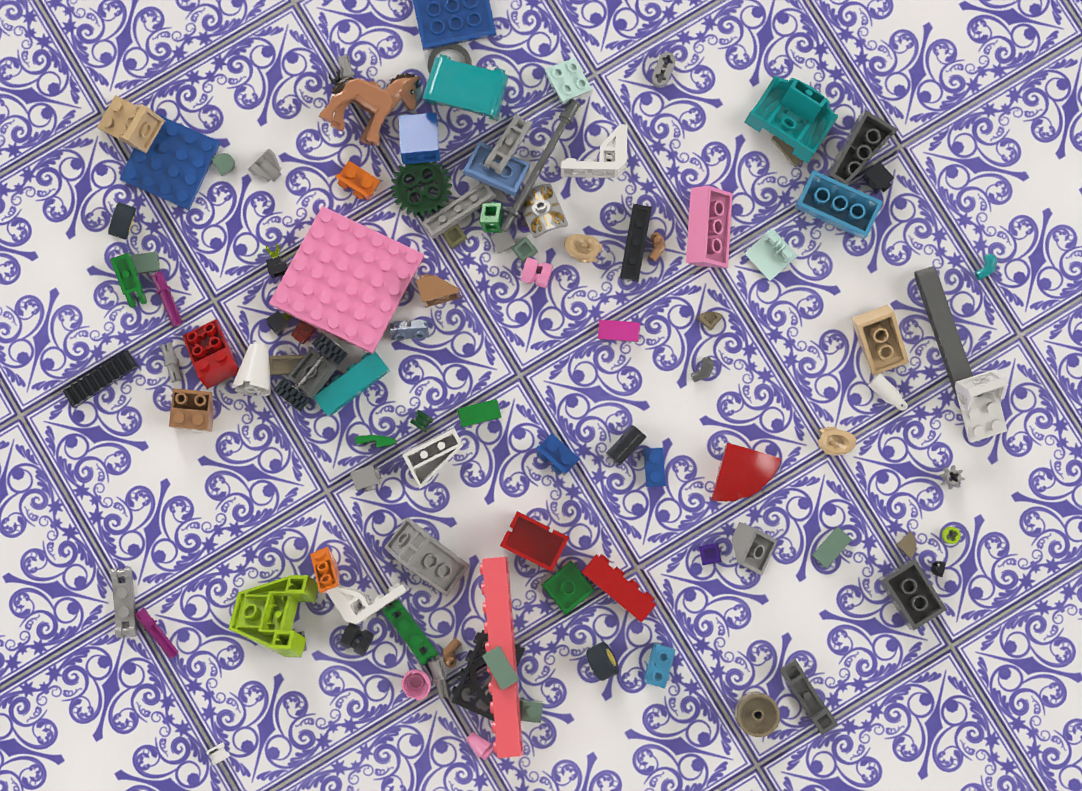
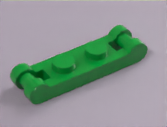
M397 598L393 601L394 604L390 607H385L382 611L419 662L424 666L430 658H435L439 653ZM397 610L402 614L398 618L393 615ZM426 646L428 651L422 654L420 649Z

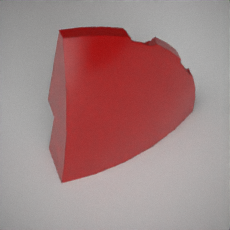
M726 443L711 500L729 502L754 495L773 478L781 458Z

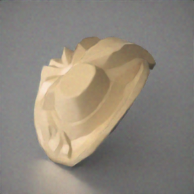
M584 234L570 235L564 243L567 253L581 263L597 262L598 260L595 257L598 256V253L602 252L603 246L593 236Z
M826 427L819 430L822 434L818 440V447H821L826 454L844 455L851 452L856 446V438L850 432L839 430L836 427Z

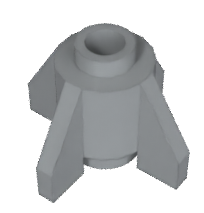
M267 149L248 168L253 175L263 178L268 182L270 180L276 181L281 176L279 171L282 169L279 166L276 155L270 149Z

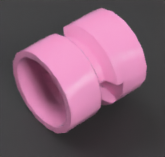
M528 257L523 268L521 281L529 284L535 282L536 286L546 289L553 265L545 262L539 264L538 260Z

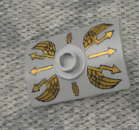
M551 184L532 187L521 206V210L533 238H538L542 234L557 228L567 227V219Z

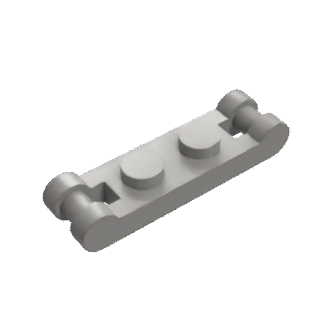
M516 114L486 159L484 166L488 169L496 170L495 173L501 175L524 137L530 131L533 123L530 121L526 122L521 119V116ZM495 158L501 160L500 164L494 161Z
M124 567L122 570H118V568L111 569L110 576L113 589L116 638H123L125 635H130V637L137 636V620L134 616L136 608L132 568ZM125 577L126 583H120L119 578ZM129 621V627L124 628L123 622Z

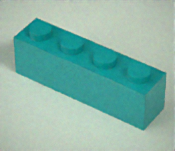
M375 351L373 354L366 353L362 356L361 362L350 365L346 369L347 372L342 376L339 374L331 380L332 384L328 387L323 386L317 392V395L313 397L328 417L332 416L390 372L389 368Z

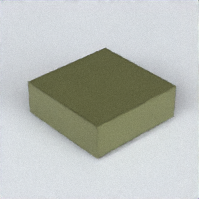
M458 224L442 233L451 249H454L468 239Z

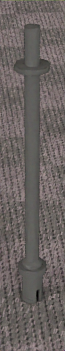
M570 99L564 112L559 115L560 123L512 208H506L505 212L508 216L500 228L502 231L507 232L515 218L520 219L521 215L518 211L566 126L574 121L573 117L581 106L576 100Z

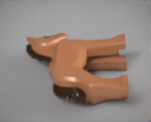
M403 73L401 75L398 74L395 78L391 79L385 90L381 89L380 85L374 81L367 82L360 78L346 77L337 82L336 87H332L331 93L334 95L318 117L331 123L330 126L332 128L343 131L345 127L343 120L345 109L348 105L355 102L366 112L372 114L360 141L370 146L372 144L379 146L380 127L385 117L394 110L398 102L401 100L406 109L410 111L417 107L416 89L419 88L417 83L421 77H415V75L410 73L405 75Z

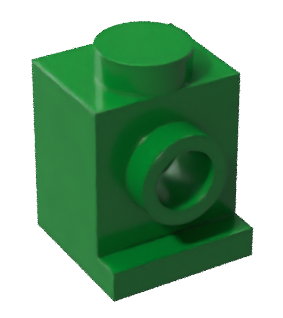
M483 203L480 224L484 233H502L500 228L503 224L505 211L501 203Z

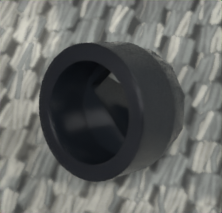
M933 562L931 572L936 576L943 577L946 562Z

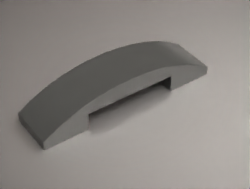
M796 659L779 669L788 686L821 735H824L838 725Z

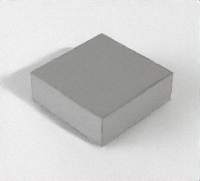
M509 230L490 236L498 254L516 245Z

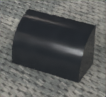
M632 425L606 454L620 466L647 436Z

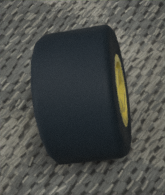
M118 202L110 222L108 234L121 239H127L136 208Z
M605 642L587 649L588 663L600 681H604L619 673V666L615 655Z

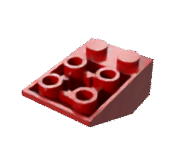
M217 319L182 336L197 376L206 389L237 375L240 367Z

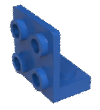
M552 433L540 446L536 447L537 456L544 463L549 461L552 464L551 469L559 476L561 473L565 476L580 460L576 454Z

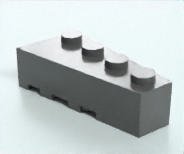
M864 111L858 116L826 176L847 185L899 129L869 111Z

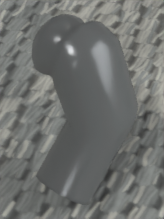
M710 357L702 359L701 370L691 373L693 382L705 379L711 375L714 361Z

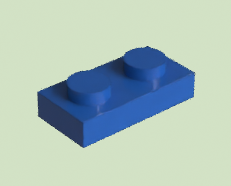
M663 448L643 449L646 487L666 486Z

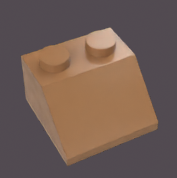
M425 274L416 280L425 308L462 298L459 288L436 275Z

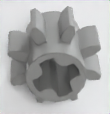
M955 465L951 466L950 470L944 467L945 473L939 475L943 479L941 485L947 484L948 489H952L953 484L957 488L961 487L959 482L965 480L960 474L963 470H955ZM950 474L955 475V477H953V481L949 480V478L951 477Z

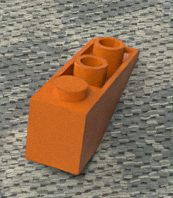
M329 547L310 554L320 594L339 586L340 573L338 565Z

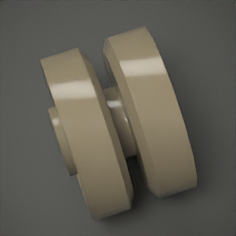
M749 692L744 694L736 703L734 709L735 720L738 726L748 735L765 737L772 734L778 727L780 710L777 703L767 694ZM757 711L761 714L759 718L754 716Z

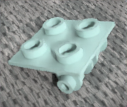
M575 58L544 69L547 74L546 78L552 84L551 87L555 88L554 92L557 93L559 101L563 105L569 103V99L592 91Z
M773 228L767 231L760 240L744 253L769 281L798 257Z

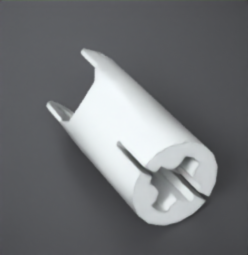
M880 373L868 384L886 403L896 406L899 410L907 409L908 405L902 399L898 389Z

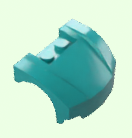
M776 75L755 107L750 111L744 123L759 133L763 128L769 131V133L795 148L792 154L808 163L836 122L838 114H835L829 107L830 101L813 87L795 78L786 80Z

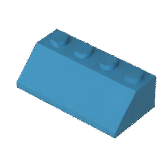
M813 170L801 192L795 209L864 240L870 232L883 201Z

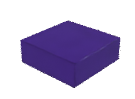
M718 543L698 546L702 565L722 562Z

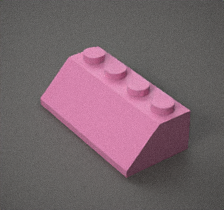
M711 186L691 188L686 263L703 267L728 268L733 193Z

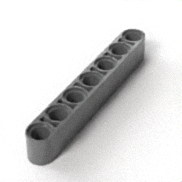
M934 266L915 271L914 277L952 389L957 396L955 383L972 377L973 374L938 272Z

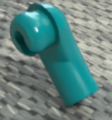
M986 254L984 257L986 262L984 268L975 272L978 280L994 273L998 261L993 254Z

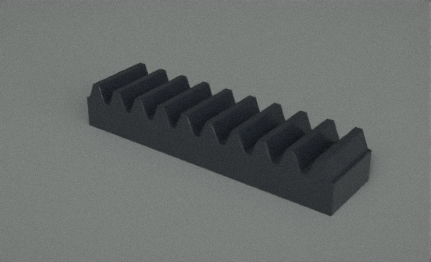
M633 203L620 279L634 282L639 281L652 210L650 206Z
M129 350L123 351L122 354L117 355L114 359H110L108 363H104L102 367L96 368L95 371L90 372L83 379L78 380L75 384H71L69 388H65L63 393L71 406L76 408L139 368V365Z

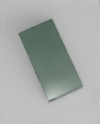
M157 251L131 255L138 274L160 271Z
M836 527L811 556L825 568H828L852 539L839 527Z
M500 646L482 655L501 690L520 680Z

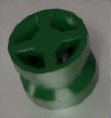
M417 410L416 417L411 419L410 423L426 433L428 430L427 426L434 419Z

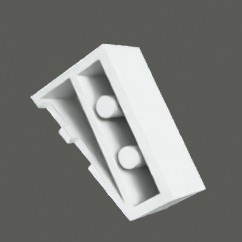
M454 427L402 453L419 489L463 446Z

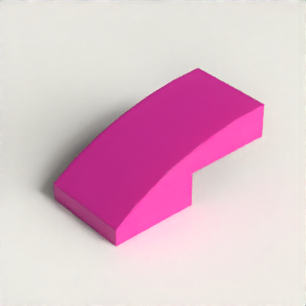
M599 320L598 339L639 342L640 323Z

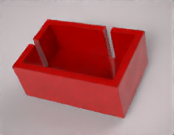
M517 511L509 526L513 530L512 532L507 530L500 547L552 572L569 537L556 530H553L551 533L549 532L550 527Z

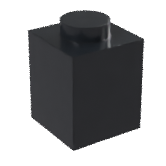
M880 161L862 176L863 180L876 194L881 190L883 193L892 186L890 182L894 179Z

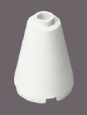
M253 342V344L249 345L233 382L232 388H235L236 392L249 396H254V393H261L260 397L271 394L268 347L264 343Z

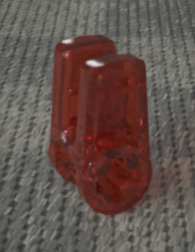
M300 320L291 336L301 344H305L318 328Z

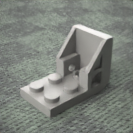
M409 517L405 519L384 547L401 564L445 596H448L470 567L467 562L442 545Z

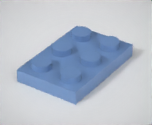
M479 141L464 168L463 174L515 197L530 168V163L512 156L503 173L499 175L495 173L496 170L488 169L484 166L494 147ZM495 158L494 160L499 164L501 162V160H499L498 158Z

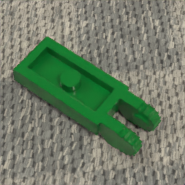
M130 252L111 258L112 266L131 308L136 306L134 297L131 294L134 291L137 292L139 301L142 304H146L147 299L142 290L143 287Z

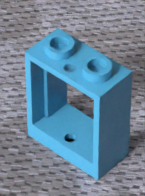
M653 643L643 679L646 684L665 689L676 651L674 648Z

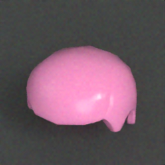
M412 669L408 671L402 679V690L406 696L417 701L427 697L431 689L429 676L422 670Z

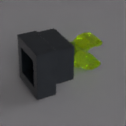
M275 243L276 250L273 252L266 246V251L271 256V259L266 260L268 273L271 278L284 275L289 267L280 258V247L277 243Z
M276 311L266 319V322L274 333L279 336L289 326L287 320L293 318V316L285 312L281 314L279 311Z

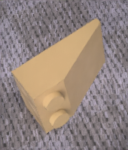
M888 305L851 318L873 376L909 363L895 313Z

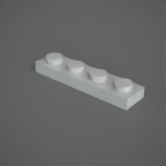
M482 182L441 209L438 213L423 221L422 224L432 239L480 209L483 203H489L495 199L496 196L490 187Z

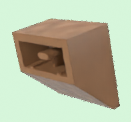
M173 388L169 427L212 432L214 417L212 392Z

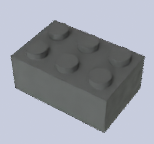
M916 559L908 560L878 579L910 630H916L947 610Z

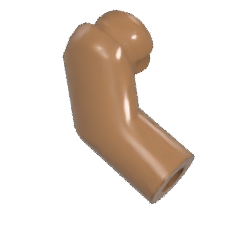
M658 232L651 235L654 249L648 256L654 262L658 260L666 248L664 238Z
M456 638L443 649V662L449 668L456 665L455 651L462 645Z

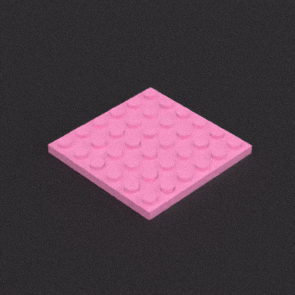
M322 206L273 294L269 305L373 354L418 270L424 254Z

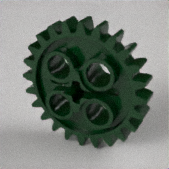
M437 161L432 163L405 164V167L398 166L401 172H394L397 179H391L392 183L396 184L391 186V190L396 191L392 194L393 198H398L395 201L396 205L402 203L400 206L401 211L407 208V215L413 212L416 218L418 213H421L422 218H424L425 213H428L431 217L433 210L438 213V207H445L443 201L449 203L446 195L450 196L452 192L447 189L453 186L451 183H447L451 180V177L446 176L448 173L447 169L442 170V163L436 166ZM425 172L433 173L430 179L423 178ZM409 177L415 179L411 185L405 184V180ZM419 184H423L424 190H420ZM432 189L439 191L435 197H430L428 194ZM419 195L420 200L417 203H413L410 201L412 196Z

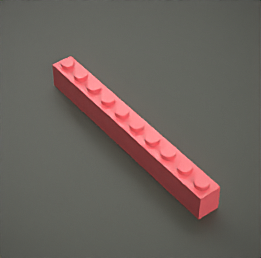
M508 557L484 558L482 563H480V574L484 577V583H481L482 595H485V602H483L482 607L483 614H486L487 622H484L485 634H488V642L485 644L486 653L500 646L517 674ZM487 666L488 674L491 673V681L488 684L489 693H492L493 701L490 702L491 714L494 713V721L491 725L492 733H495L496 741L493 742L494 754H497V758L523 756L518 681L508 688L501 690Z

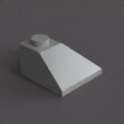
M739 522L731 539L737 563L759 575H763L778 540L754 527Z

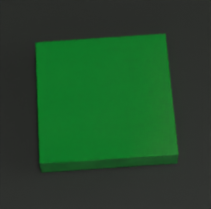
M569 561L541 584L565 615L595 591L572 561Z

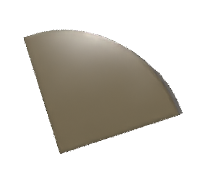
M705 312L696 319L711 331L723 315L718 312Z
M911 531L896 544L909 559L913 557L916 551V539Z

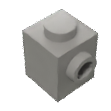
M374 465L350 472L356 491L365 489V492L377 489L376 485L380 484L379 480L382 479L379 468L375 469Z

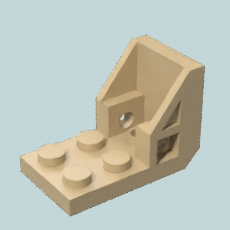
M115 95L97 128L141 152L147 153L165 120L143 104H137L136 106Z

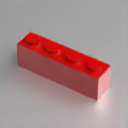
M596 554L582 570V573L642 623L657 605L653 602L655 598L647 591L643 594L639 590L640 585L634 580L628 581L623 577L625 573L617 566L613 569L609 565L610 560L603 554L600 556Z

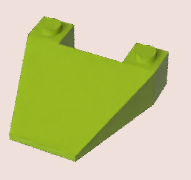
M291 575L238 592L228 629L284 657L302 658L306 639L295 630H292L298 603L316 601L319 589L317 582L309 575Z

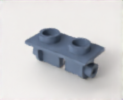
M424 319L411 320V326H407V320L390 323L391 340L402 341L405 339L429 337L428 321H424Z

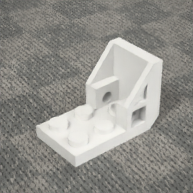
M620 124L600 146L599 162H596L595 159L577 161L574 158H566L565 161H561V177L618 178L626 169L627 124Z
M993 370L955 383L968 441L971 443L1007 431L1000 400L1005 397L1008 382L1006 377Z
M396 583L388 589V594H380L371 601L365 592L342 585L326 592L345 621L358 624L410 589L406 583ZM358 603L362 604L360 609L358 608Z

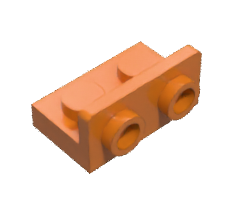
M348 161L340 174L335 176L340 187L345 190L347 188L354 191L352 194L360 200L364 198L368 201L381 183L380 180L351 161Z

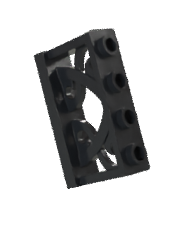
M483 629L481 633L477 632L473 643H476L473 651L469 650L465 661H468L466 669H461L457 678L460 679L458 687H453L449 697L453 698L451 703L494 721V713L491 714V711L487 712L474 706L479 699L488 707H490V702L493 701V696L489 692L487 695L485 694V691L489 688L488 684L482 689L476 674V669L486 664L485 660L482 657L473 663L477 652L480 656L486 654V651L482 649V645L488 640V634H485ZM515 644L516 664L518 667L525 647ZM469 673L471 682L464 683ZM465 688H469L470 694L467 696H471L475 692L478 696L472 701H465L462 698V691Z

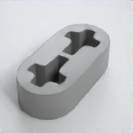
M670 52L661 54L653 72L652 84L656 88H663L667 85L674 69L676 59ZM670 58L671 63H668L667 67L663 68V60ZM663 72V79L665 81L662 80L658 83L656 77H659L660 73Z

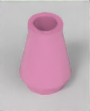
M474 732L467 737L466 742L469 743L479 759L482 758L485 761L493 753L492 743Z

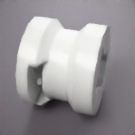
M224 742L206 751L207 755L212 759V765L231 756L229 752H226Z

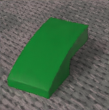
M497 399L457 409L462 428L501 418Z
M363 435L355 437L358 446L376 442L379 449L397 445V440L386 436Z

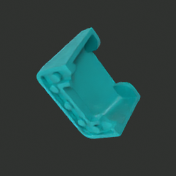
M442 54L439 57H435L422 98L424 102L435 105L437 102L440 106L453 107L477 113L480 116H483L484 113V116L489 117V119L498 121L509 76L505 74V70L499 68L490 70L450 60L451 57Z

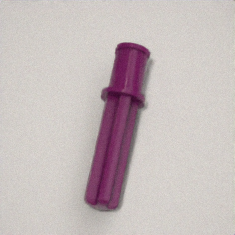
M163 271L152 274L151 278L157 288L156 293L160 295L172 326L177 327L181 325L183 321Z
M144 607L134 614L145 628L144 631L147 630L170 659L179 653L156 624L157 620L154 621Z

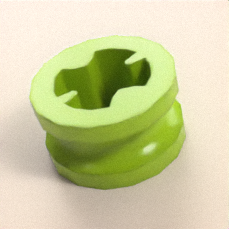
M946 527L942 531V539L948 544H956L961 538L960 531L955 527ZM949 530L956 533L953 541L950 538L947 539L946 535L949 534Z

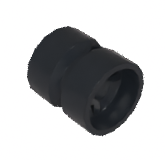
M349 623L340 639L339 645L347 649L352 647L353 652L364 656L375 634L366 629L362 631L360 626ZM358 636L362 638L359 644L355 642Z

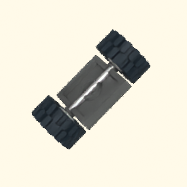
M322 332L312 343L322 353L319 354L313 348H310L287 376L295 383V387L283 378L274 388V391L282 399L300 412L310 401L300 391L303 390L313 398L337 369L327 359H331L339 366L348 355L340 345Z

